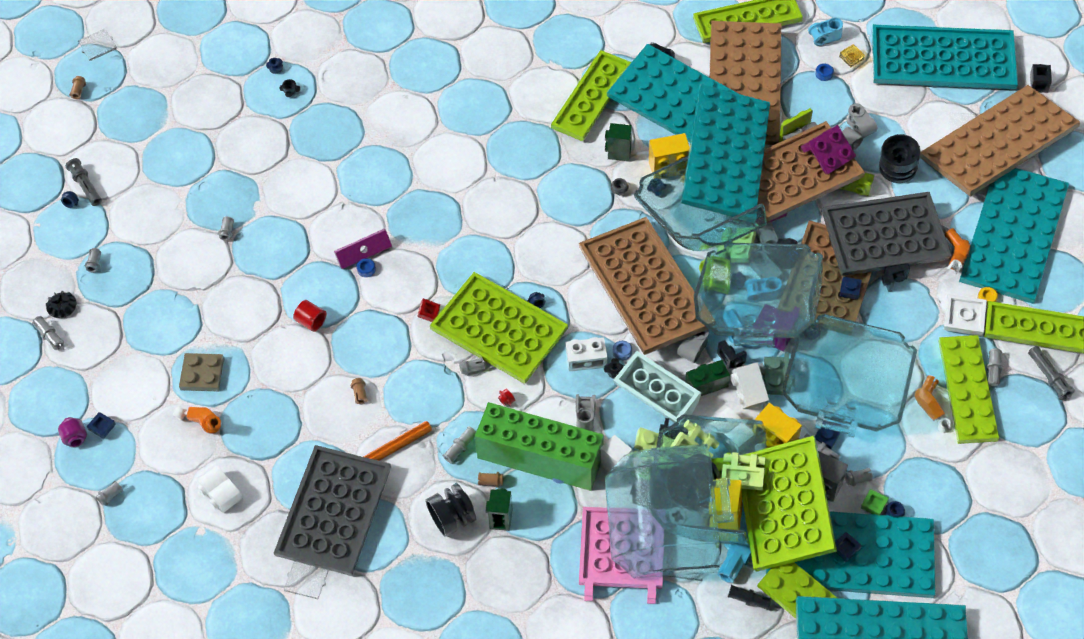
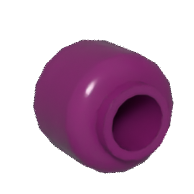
M68 417L58 426V432L64 445L74 448L84 443L87 432L82 420Z

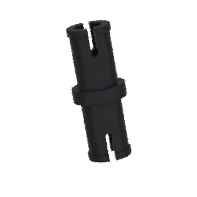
M732 584L728 594V598L745 602L747 606L751 604L766 610L769 609L772 599L755 593L752 589L748 591Z

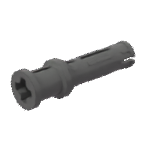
M73 158L69 160L65 167L71 172L72 179L79 183L92 206L99 205L102 199L88 179V172L81 166L80 159Z
M1039 346L1031 348L1028 354L1047 377L1048 385L1053 387L1058 393V398L1064 400L1070 397L1075 389L1068 385L1065 381V376L1056 371Z

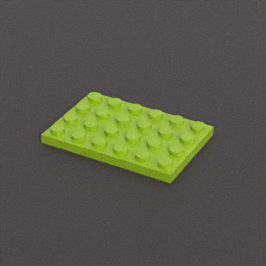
M476 272L472 273L430 324V330L475 356L482 357L487 363L523 384L529 380L568 329V324Z
M810 436L744 454L746 456L757 454V457H765V465H756L758 468H764L763 490L742 489L753 569L758 572L836 552L816 438ZM738 463V466L750 467V464Z

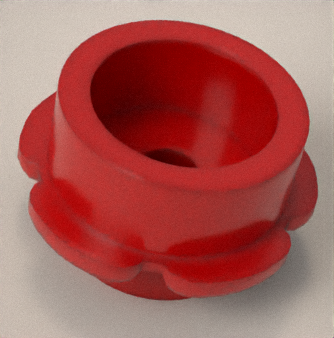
M507 388L499 391V401L504 406L508 404L511 407L512 403L516 401L512 393Z

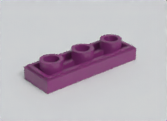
M382 229L335 250L334 254L340 268L344 269L359 262L361 259L368 258L392 247L386 229Z

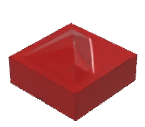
M423 298L420 302L417 317L433 322L439 314L441 304Z

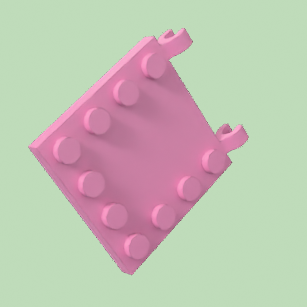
M583 507L579 585H585L584 601H593V586L648 588L647 604H656V589H662L665 510Z

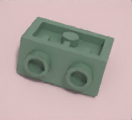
M785 352L784 357H764V385L767 394L788 395L789 388H793V376L789 374V371H792L793 359H789V352Z

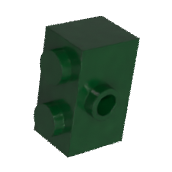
M610 123L609 130L605 131V152H608V159L629 162L632 147V125Z
M719 360L710 364H702L696 369L687 371L685 382L700 391L701 396L729 387L730 374L723 360Z
M503 488L491 489L485 510L488 513L489 529L510 531L513 511L511 491Z

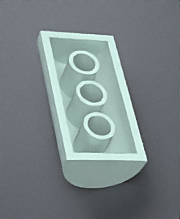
M638 351L635 352L613 380L616 385L666 418H669L678 426L682 425L691 416L701 397L700 391Z

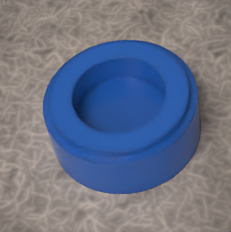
M819 64L816 67L815 75L821 81H828L833 77L834 69L829 64Z
M364 258L357 263V272L361 277H371L376 271L375 263L371 259Z

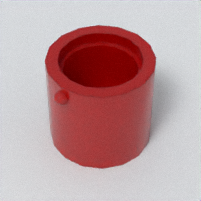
M306 299L300 302L295 309L293 319L312 332H315L325 322L327 313Z

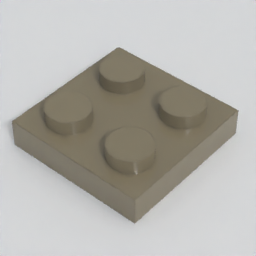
M185 353L179 382L180 390L219 392L224 362L223 354Z

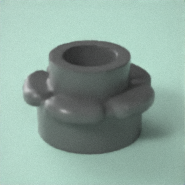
M622 178L615 179L611 184L612 193L617 195H624L629 189L627 182Z

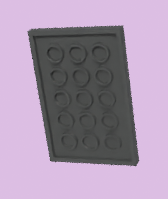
M930 191L827 206L821 210L841 276L885 270L886 267L906 263L911 266L950 260L952 256Z
M315 445L274 550V555L353 576L390 473L391 464Z

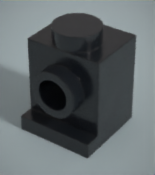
M1033 64L1030 71L1031 87L1038 92L1048 93L1052 83L1051 65Z

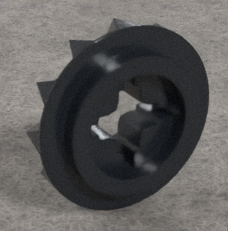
M62 290L61 293L54 292V295L48 297V302L45 304L49 315L55 318H64L73 313L77 302L70 292L66 293ZM63 300L64 303L60 306L59 309L57 304H59L60 301Z

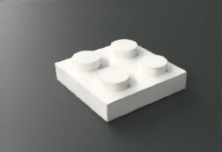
M948 294L943 330L983 336L987 300Z

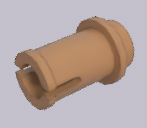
M76 76L72 80L73 86L69 96L73 99H80L86 82L84 77Z
M362 378L353 379L350 386L354 391L355 403L364 404V402L368 401L365 392L366 383Z
M479 472L478 485H492L499 488V486H503L504 476L499 472L496 474Z

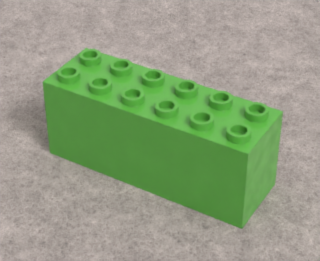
M488 402L475 434V443L478 459L551 480L555 478L564 481L565 484L592 491L601 465V447L604 445V434Z

